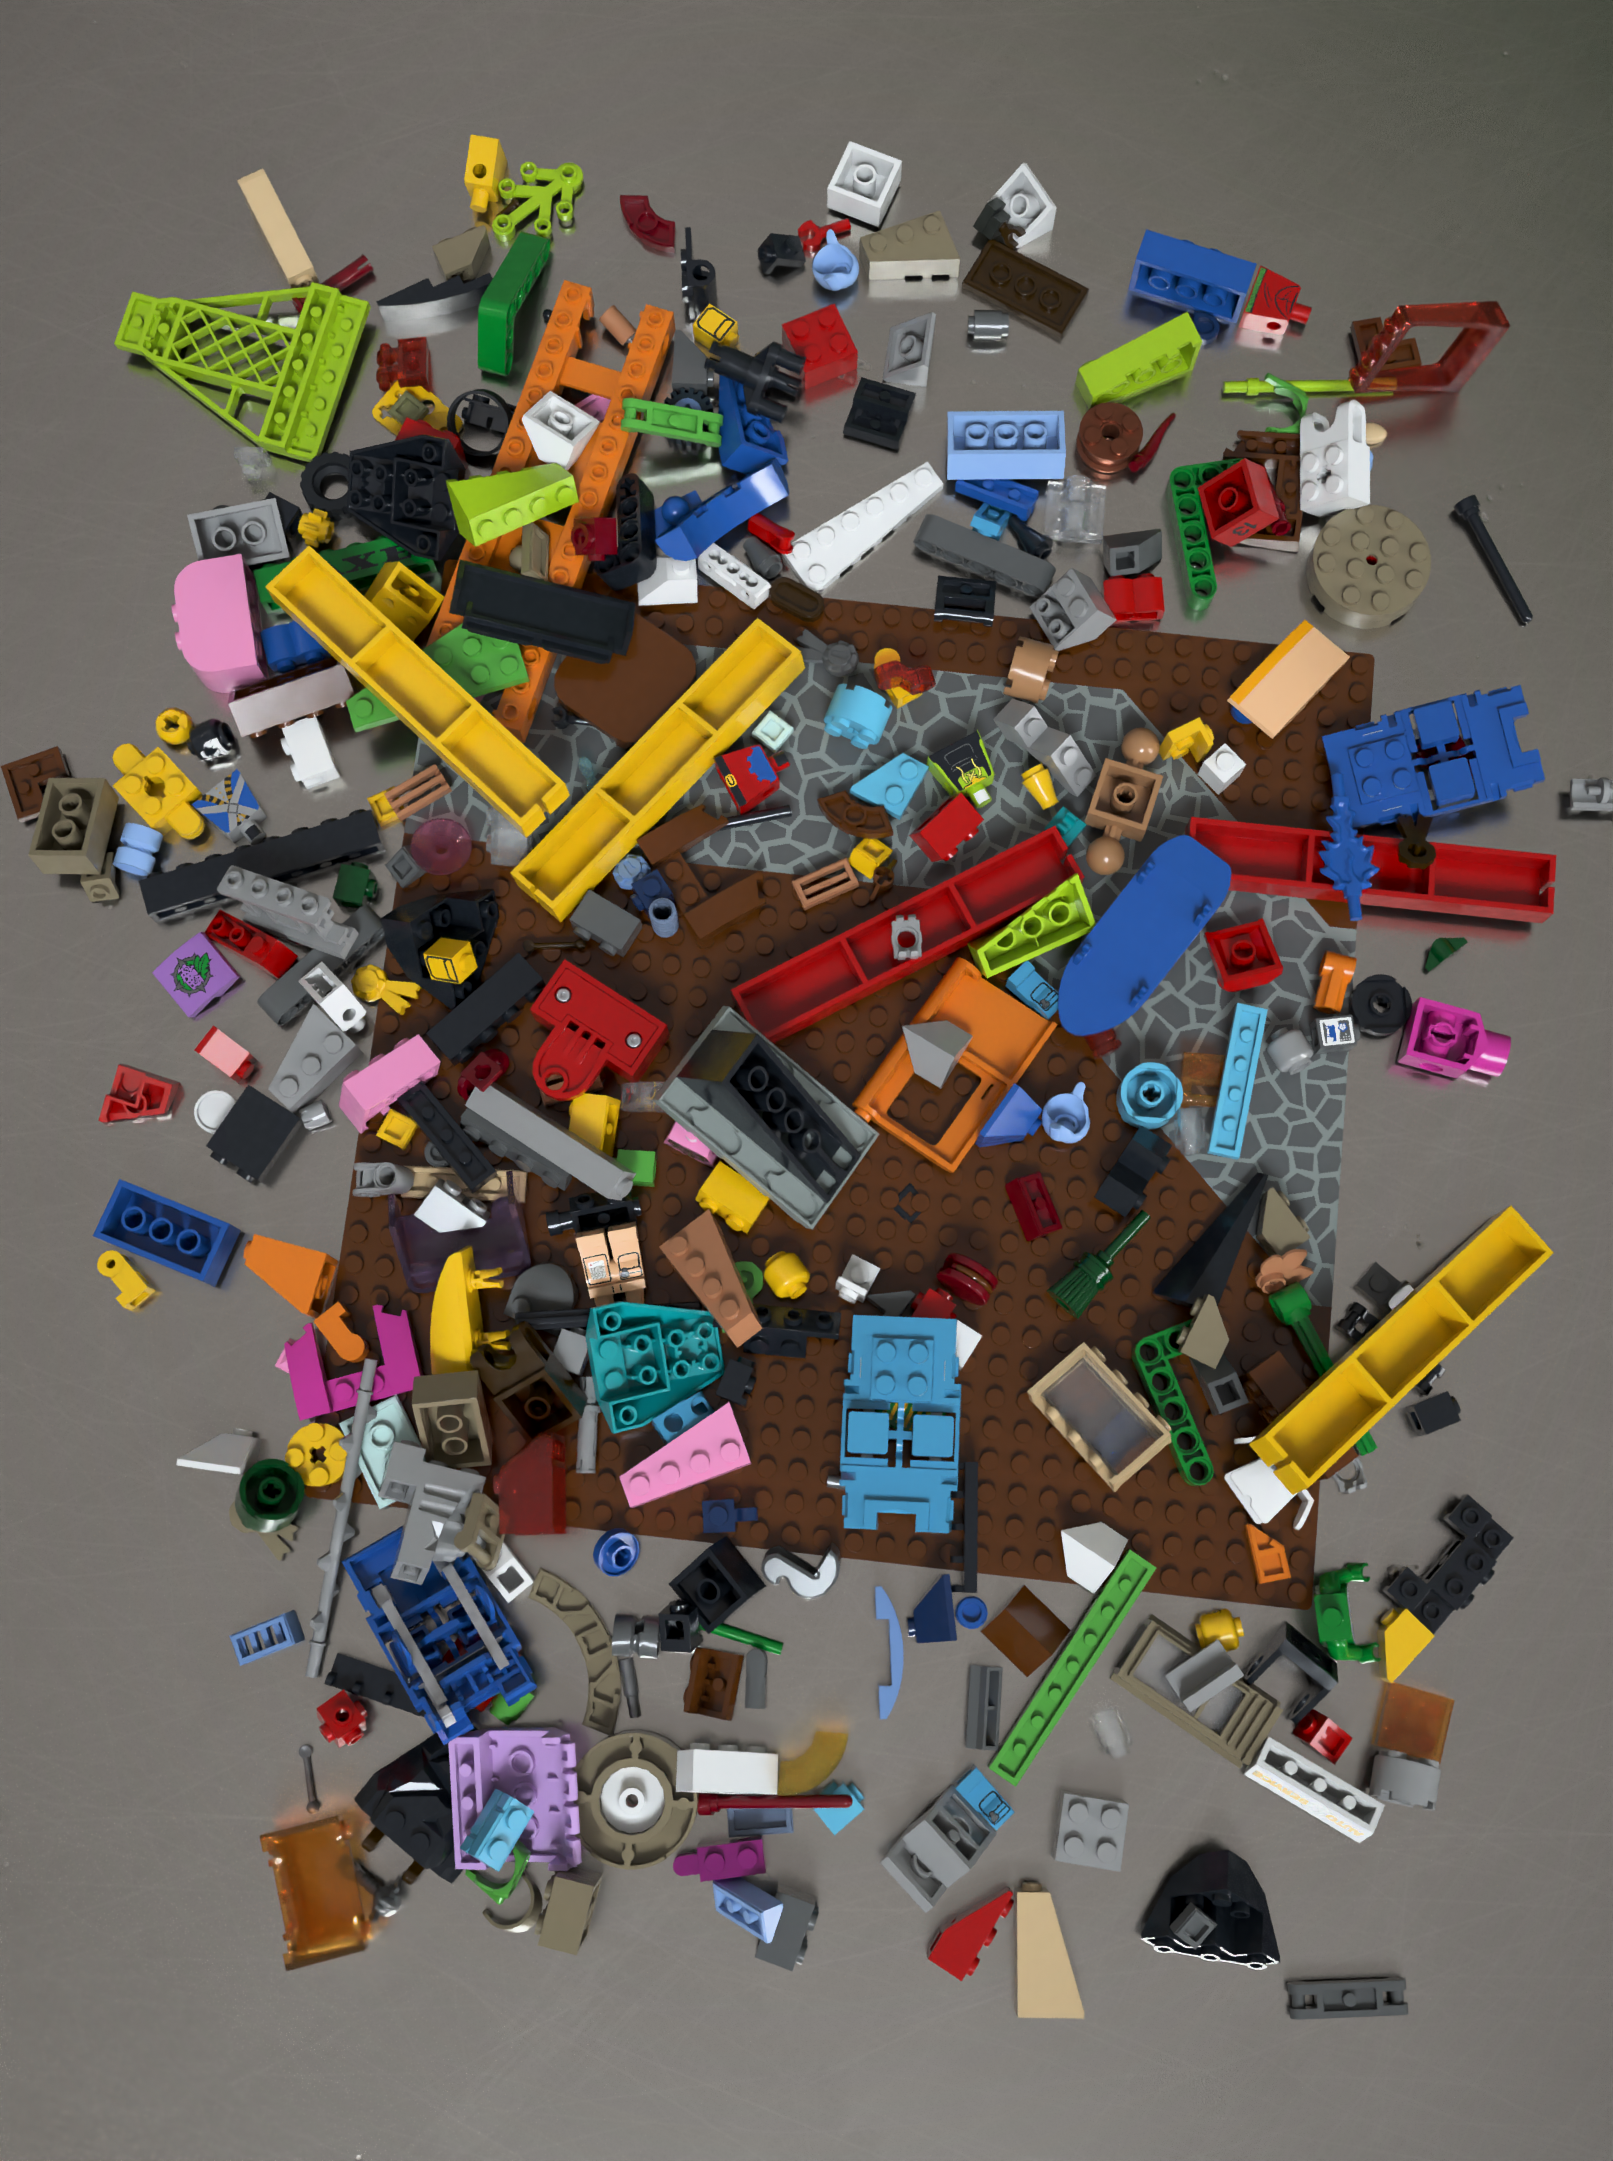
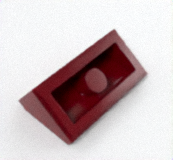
M1040 1171L1015 1178L1005 1185L1027 1241H1032L1063 1229Z

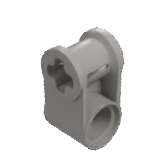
M362 1162L354 1164V1170L357 1171L356 1189L353 1190V1196L379 1197L380 1195L404 1194L413 1186L414 1176L407 1167L389 1162Z

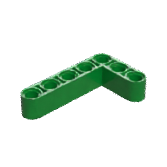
M521 231L483 294L478 309V369L503 376L509 375L513 363L514 318L548 260L551 245L550 238Z
M1243 458L1177 467L1171 472L1166 485V499L1186 601L1194 610L1202 611L1207 609L1211 605L1217 591V582L1198 487L1206 483L1203 480L1204 478H1214L1243 460ZM1181 482L1184 485H1186V487L1180 488L1176 486L1175 483ZM1180 509H1187L1192 514H1183ZM1191 535L1195 537L1197 541H1189L1185 538V536ZM1197 562L1202 568L1196 569L1190 563ZM1197 589H1202V590H1204L1208 595H1207V596L1198 595L1195 590H1197Z
M1191 1319L1143 1338L1133 1346L1131 1356L1156 1417L1160 1415L1172 1429L1169 1431L1172 1442L1168 1446L1182 1479L1188 1485L1199 1486L1210 1482L1214 1469L1169 1363L1170 1359L1183 1355V1353L1177 1351L1178 1349L1171 1347L1169 1336L1171 1333L1179 1334L1183 1326L1189 1327ZM1142 1345H1150L1154 1349L1155 1356L1152 1361H1146L1141 1357L1140 1347ZM1154 1374H1161L1166 1378L1167 1387L1165 1390L1160 1391L1153 1386L1152 1378ZM1168 1403L1175 1404L1178 1407L1179 1417L1177 1420H1170L1166 1417L1164 1410ZM1180 1433L1188 1434L1192 1440V1445L1187 1451L1181 1449L1177 1444V1437ZM1194 1462L1201 1464L1204 1468V1476L1199 1481L1190 1475V1466Z

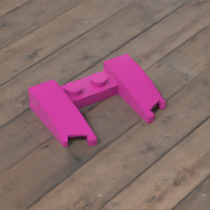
M382 1305L373 1306L385 1365L376 1367L372 1387L374 1393L371 1395L370 1402L412 1391L414 1377L424 1376L407 1310H402L401 1316L383 1313L384 1306ZM313 1323L306 1324L303 1327L306 1333L293 1345L289 1341L284 1343L289 1375L300 1421L356 1406L358 1398L357 1389L360 1387L362 1376L361 1371L327 1381Z

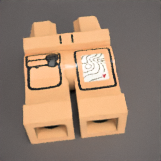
M636 1221L608 1227L607 1233L613 1259L610 1258L605 1228L577 1233L576 1242L584 1268L590 1299L594 1298L596 1306L614 1303L613 1294L625 1292L627 1302L644 1304L646 1279Z

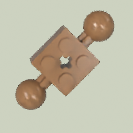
M1135 728L1124 736L1121 751L1127 760L1126 764L1105 758L1084 821L1089 826L1104 830L1102 837L1092 841L1086 851L1087 864L1097 874L1111 875L1122 867L1125 852L1120 844L1121 836L1141 842L1147 830L1163 779L1162 775L1143 770L1145 765L1150 764L1156 759L1160 750L1159 739L1150 729ZM1120 798H1125L1126 803L1119 801Z

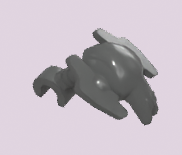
M346 1854L341 1856L335 1865L343 1870L342 1875L360 1883V1886L364 1887L371 1895L373 1894V1908L368 1916L370 1922L375 1924L380 1915L387 1917L400 1910L402 1898L399 1894L402 1884L401 1876L398 1875L393 1883L380 1887L377 1881L375 1882L370 1875H366V1872L362 1870L361 1866L354 1859Z

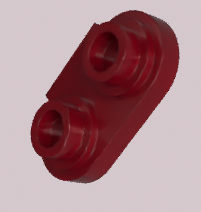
M497 1048L481 1052L460 1073L461 1076L458 1079L457 1086L459 1095L468 1101L475 1087L484 1092L493 1082H496L508 1069L509 1058L507 1054Z

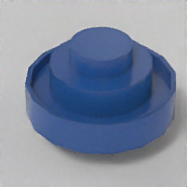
M623 1528L609 1530L599 1538L593 1552L594 1563L599 1570L609 1576L622 1575L630 1570L637 1561L639 1542L634 1535Z

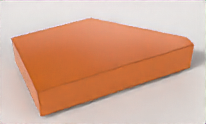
M1246 1524L1245 1529L1258 1584L1291 1578L1284 1545L1269 1537L1254 1525Z

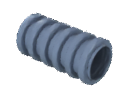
M667 898L654 900L649 907V917L653 931L660 937H671L679 928L676 907ZM669 916L665 920H659L660 917Z

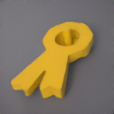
M372 964L358 968L351 979L353 993L359 999L373 1002L382 998L400 1015H404L405 1009L411 1006V1003L400 996L419 999L418 991L422 988L413 982L389 981L386 972Z

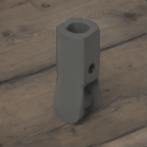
M756 1648L749 1651L746 1657L745 1708L765 1709L767 1708V1654L764 1650Z

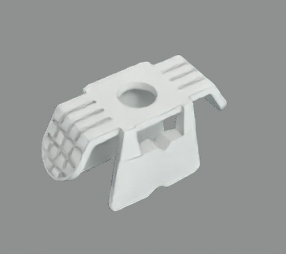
M1256 1437L1234 1439V1444H1248ZM1259 1458L1225 1474L1224 1480L1256 1524L1268 1523L1297 1494L1302 1503L1295 1517L1293 1528L1299 1530L1303 1526L1314 1499L1306 1489L1292 1495L1273 1473L1277 1469L1274 1464L1268 1467Z

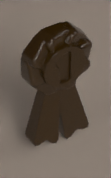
M1418 814L1416 826L1411 815L1406 818L1401 816L1397 818L1396 826L1404 838L1397 848L1398 859L1400 862L1407 864L1409 868L1426 869L1429 865L1433 864L1436 858L1434 846L1426 841L1433 817H1424Z

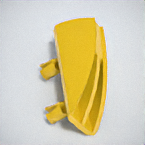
M470 1245L447 1258L438 1280L430 1326L432 1375L473 1371L474 1369L470 1363L471 1351L480 1345L490 1344L495 1350H510L512 1347L510 1342L497 1341L508 1337L511 1334L509 1330L484 1333L478 1289L502 1288L504 1285L503 1279H490L489 1277L497 1276L503 1270L501 1267L475 1270L473 1248Z

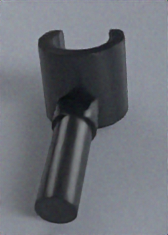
M562 707L552 709L555 715H563V718L559 721L551 720L558 729H565L569 724L592 726L580 717L568 715Z

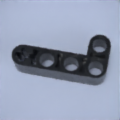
M634 473L623 476L616 488L617 555H605V561H595L593 567L595 573L615 591L650 578L657 567L654 495Z

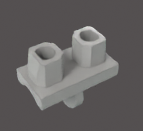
M1605 777L1599 779H1572L1570 781L1571 810L1613 811V780Z

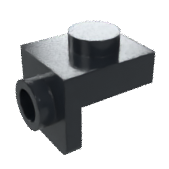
M770 233L757 250L758 259L764 274H770L777 265L801 268L806 262L799 236Z

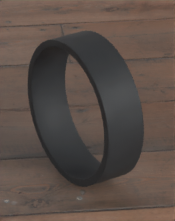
M475 389L461 394L453 401L447 414L448 431L453 432L459 437L465 453L472 456H487L501 449L512 420V413L505 400L495 392L486 389ZM468 395H485L495 401L502 410L505 419V433L499 445L491 451H479L469 447L457 432L455 424L456 411L461 401Z

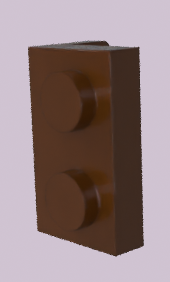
M696 1647L695 1653L690 1660L691 1674L689 1684L683 1696L685 1703L684 1712L732 1721L744 1655L712 1648Z

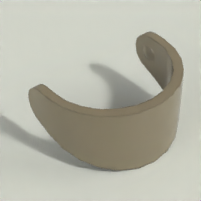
M525 1872L522 1874V1877L530 1888L531 1903L526 1915L517 1923L504 1926L485 1909L482 1912L483 1915L496 1928L512 1933L523 1932L534 1926L539 1914L542 1913L543 1902L540 1890Z

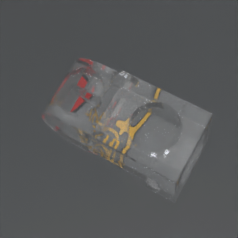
M665 1082L623 1083L621 1089V1110L628 1112L666 1113L652 1100Z

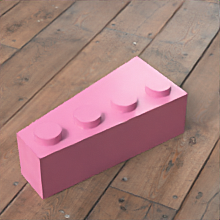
M730 1402L620 1476L631 1508L752 1464Z

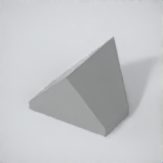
M947 1020L902 1026L914 1073L941 1089L973 1036Z

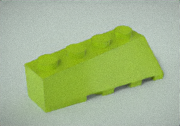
M557 463L526 467L517 472L501 471L497 472V475L486 477L481 475L470 476L467 480H446L459 534L475 547L579 502L573 475Z
M1078 873L1072 875L1007 926L967 943L976 968L986 978L992 977L1091 932L1096 922Z

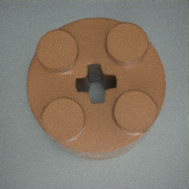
M1019 636L1017 644L1023 645V647L1016 646L1006 684L1011 685V688L1005 686L1003 694L1038 703V700L1044 701L1051 681L1045 679L1047 671L1053 672L1059 651L1053 650L1054 645Z

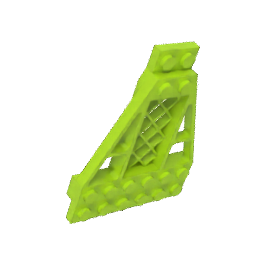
M311 282V285L308 287L189 300L177 297L155 298L132 291L114 345L117 349L145 356L156 368L263 450L311 462L312 458L321 456L371 306L368 301L342 295L337 288ZM306 297L296 329L266 322L273 302L291 301L292 298ZM261 304L256 319L218 309ZM198 318H202L206 326L191 333L189 330L190 323ZM225 325L230 326L233 333L218 340L214 331ZM252 332L256 333L260 340L245 348L241 338ZM211 334L215 342L200 350L196 341ZM278 340H283L287 347L272 355L267 346ZM238 341L242 350L227 357L222 348ZM193 343L197 352L182 359L180 356L181 349ZM264 348L269 357L253 364L250 355ZM220 351L224 359L209 367L205 357ZM247 358L251 367L236 374L231 365ZM285 358L282 370L280 371L276 363ZM201 360L205 368L194 366L192 364ZM274 365L278 374L262 381L258 372ZM228 367L233 376L220 373L219 371ZM255 374L259 383L246 379ZM186 378L232 389L226 408L222 409L185 381ZM247 393L271 400L259 436L233 417L242 394Z

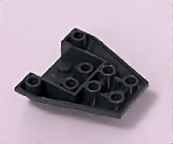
M418 435L352 450L349 455L347 511L412 555L441 561L459 534L446 480H465L466 469L449 439L430 435Z

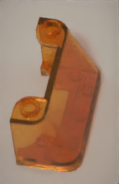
M342 1814L276 1828L260 1835L262 1851H268L274 1857L268 1860L269 1867L273 1866L286 1931L283 1934L284 1941L290 1940L287 1943L288 1952L283 1954L286 1971L365 1951L369 1946V1940L374 1938L372 1923L370 1919L365 1920L349 1839L353 1838L350 1819H344Z

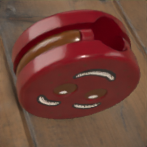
M949 1253L944 1260L942 1268L940 1267L936 1274L938 1281L950 1292L970 1303L980 1306L987 1304L992 1291L998 1285V1280L991 1271L975 1260L958 1253Z

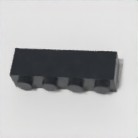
M518 953L426 1034L454 1066L459 1062L463 1064L474 1055V1049L482 1042L488 1043L497 1035V1029L502 1024L514 1021L520 1015V1009L526 1003L535 1002L546 984L543 978Z

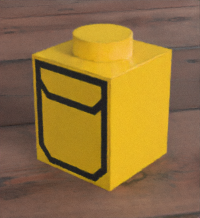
M710 303L693 324L694 340L709 350L714 341L719 342L721 346L725 344L734 348L739 340L737 321Z
M440 938L423 953L432 980L461 984L478 968L469 941Z

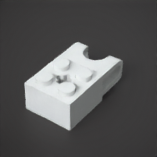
M1356 400L1340 404L1337 407L1335 421L1331 427H1329V421L1318 413L1314 412L1303 416L1300 423V510L1323 518L1338 514L1346 509H1355L1369 505L1370 447L1366 445V414L1364 407Z

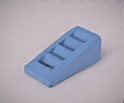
M294 1610L229 1636L240 1666L305 1639ZM270 1626L273 1627L274 1633L278 1641V1644L276 1645L269 1628ZM257 1631H260L266 1648L264 1650L262 1649ZM247 1635L249 1637V1640L254 1651V1654L251 1655L244 1638Z

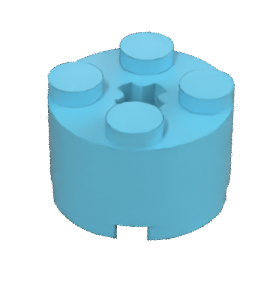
M839 684L824 717L826 724L825 732L836 737H846L851 740L852 745L861 749H867L869 744L879 743L892 712V706L886 707L884 705L886 699L869 689L855 685L854 690L846 689L847 684Z
M1147 1062L1136 1066L1127 1073L1119 1085L1116 1095L1117 1108L1124 1122L1138 1129L1140 1126H1143L1148 1130H1153L1164 1126L1171 1120L1183 1100L1182 1084L1178 1077L1170 1071L1171 1069L1160 1063ZM1146 1091H1150L1151 1097H1156L1152 1102L1143 1096Z

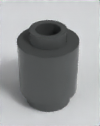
M974 310L973 316H968V334H973V340H1001V337H1008L1009 313H1002V310Z

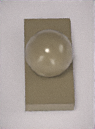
M531 522L522 528V545H517L511 550L509 556L510 566L515 572L548 581L549 535Z

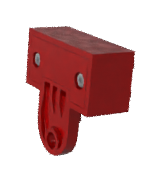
M565 959L530 1008L535 1021L551 1030V1033L538 1050L533 1061V1077L538 1088L546 1096L558 1101H570L582 1096L592 1086L605 1066L634 1085H637L670 1037L667 1024ZM555 1074L562 1076L564 1083L560 1089L551 1090L547 1087V1080L550 1076Z

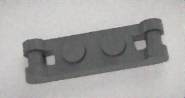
M1403 1977L1317 1982L1292 1981L1287 1983L1288 1994L1292 1995V2006L1289 2007L1291 2019L1305 2020L1409 2014L1408 2003L1404 2002L1403 1990H1406V1979ZM1390 1991L1391 2002L1383 2003L1382 1992ZM1305 1995H1314L1315 2006L1305 2005Z

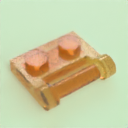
M1183 1052L1181 1064L1183 1100L1179 1108H1189L1190 1106L1216 1108L1218 1096L1191 1094V1086L1220 1087L1226 1055Z

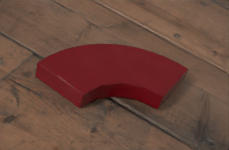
M620 195L622 216L631 233L651 248L675 253V222L664 220L655 214L650 207L648 196Z

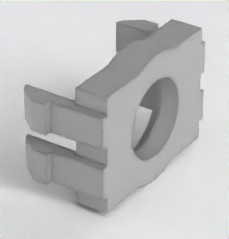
M896 915V920L891 922V944L893 946L894 959L905 960L906 958L918 959V957H922V934L920 932V922L916 920V915H908V920H904L903 915ZM904 931L913 933L916 939L915 944L909 948L900 946L897 940L900 933Z
M1358 1457L1351 1461L1356 1468L1354 1477L1343 1479L1338 1472L1332 1476L1337 1483L1340 1493L1350 1494L1358 1488L1361 1490L1367 1487L1368 1482L1363 1472V1465Z

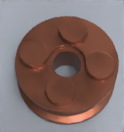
M1106 402L1092 407L1085 413L1079 426L1076 447L1080 458L1087 466L1099 472L1114 473L1124 470L1139 452L1143 437L1142 423L1133 410L1119 403ZM1104 436H1112L1115 439L1110 441L1105 439Z

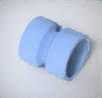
M126 823L120 838L124 846L117 848L113 865L123 871L147 877L152 873L156 861L152 854L159 851L163 835L143 825Z

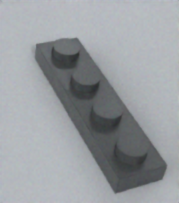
M468 1107L462 1114L460 1128L470 1140L480 1141L489 1146V1149L494 1154L500 1157L506 1156L514 1161L521 1170L535 1173L548 1186L553 1188L559 1187L564 1191L567 1189L572 1180L571 1174Z

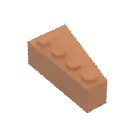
M709 1209L659 1246L674 1269L737 1348L762 1329L741 1275L732 1258L731 1251L725 1241L721 1227Z

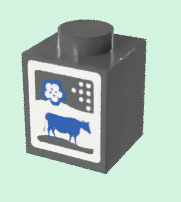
M1352 1015L1317 1018L1309 1025L1314 1055L1351 1051L1360 1039L1359 1027L1357 1023L1353 1022Z

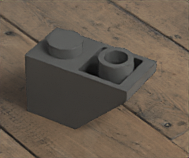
M1161 529L1103 536V563L1110 576L1140 573L1162 559Z
M1224 1353L1216 1369L1189 1357L1213 1416L1249 1403L1238 1375Z

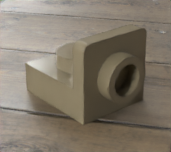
M114 852L105 853L100 875L81 874L80 882L91 902L119 898L120 892L114 882L116 867L113 865Z

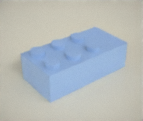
M1064 411L947 412V480L1064 479L1066 458Z

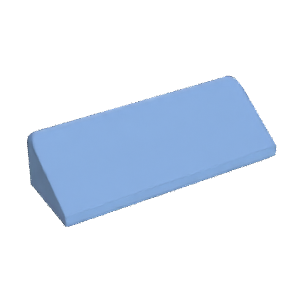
M742 1877L713 1880L716 1911L765 1943L772 1942L782 1913L783 1902Z

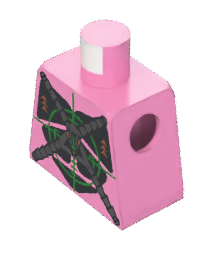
M676 1121L663 1142L713 1169L721 1160L691 1132H687Z

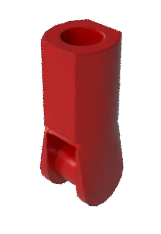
M760 513L755 514L749 519V532L767 542L781 554L792 553L793 545H791V540L795 537V533L792 530L778 525Z

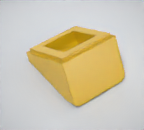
M864 838L853 849L848 862L856 870L871 879L875 869L884 864L893 850L878 839Z

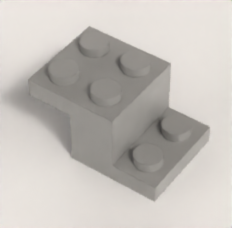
M951 1785L926 1813L905 1830L880 1863L920 1908L927 1913L935 1906L948 1887L972 1869L997 1833L956 1788Z

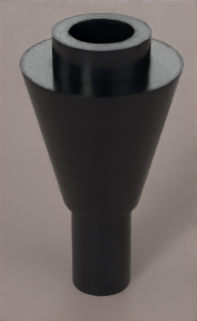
M1017 515L1012 516L1008 524L1018 534L1026 553L1043 560L1047 559L1052 552L1053 541L1031 527L1026 526Z

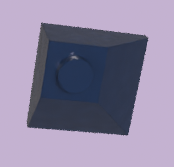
M940 1574L912 1609L913 1617H907L909 1637L915 1636L916 1643L957 1640L950 1574Z

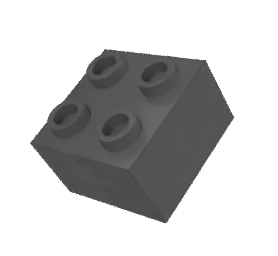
M778 1882L773 1897L783 1902L782 1913L772 1942L767 1944L761 1939L758 1940L755 1958L793 1972L795 1963L802 1964L808 1946V1939L804 1938L806 1930L813 1931L819 1914V1907L815 1906L814 1895Z

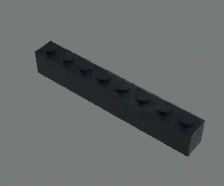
M359 809L342 819H326L316 827H300L293 830L290 835L283 837L271 836L264 839L263 843L254 846L242 845L236 847L234 852L225 855L212 854L207 856L205 861L199 863H183L178 865L176 870L151 873L147 876V879L139 881L147 913L155 922H159L233 899L217 891V887L231 865L285 883L340 866L341 864L385 852L386 849L377 819L372 810Z

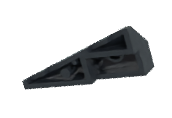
M1258 1172L1255 1174L1250 1182L1156 1286L1152 1294L1179 1306L1182 1304L1189 1308H1192L1197 1297L1202 1299L1204 1294H1209L1215 1298L1218 1306L1268 1175Z

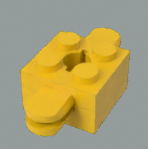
M130 743L117 747L112 758L115 766L124 776L112 786L143 820L163 836L172 828L181 837L188 840L200 836L204 831L205 823L192 804L203 795L159 747L147 756Z

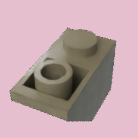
M482 225L477 228H469L458 236L443 239L438 244L433 245V253L445 281L458 275L463 283L476 279L489 249L490 242L486 227Z
M1274 1187L1262 1195L1256 1238L1269 1256H1282L1286 1252L1297 1248L1311 1237L1307 1233L1309 1228L1300 1216H1294L1289 1209L1290 1202L1280 1190L1276 1191Z
M1204 1294L1202 1299L1196 1298L1189 1314L1194 1317L1189 1327L1183 1326L1178 1334L1176 1343L1179 1344V1348L1177 1351L1216 1369L1229 1342V1338L1215 1298L1209 1294Z

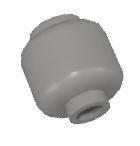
M1284 1027L1270 1036L1272 1041L1267 1047V1053L1280 1072H1289L1290 1075H1293L1312 1063L1310 1058L1313 1055V1048L1301 1030L1292 1029L1288 1031Z

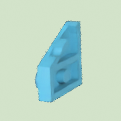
M902 753L854 784L850 789V794L874 807L884 806L887 814L900 820L926 776L929 766Z

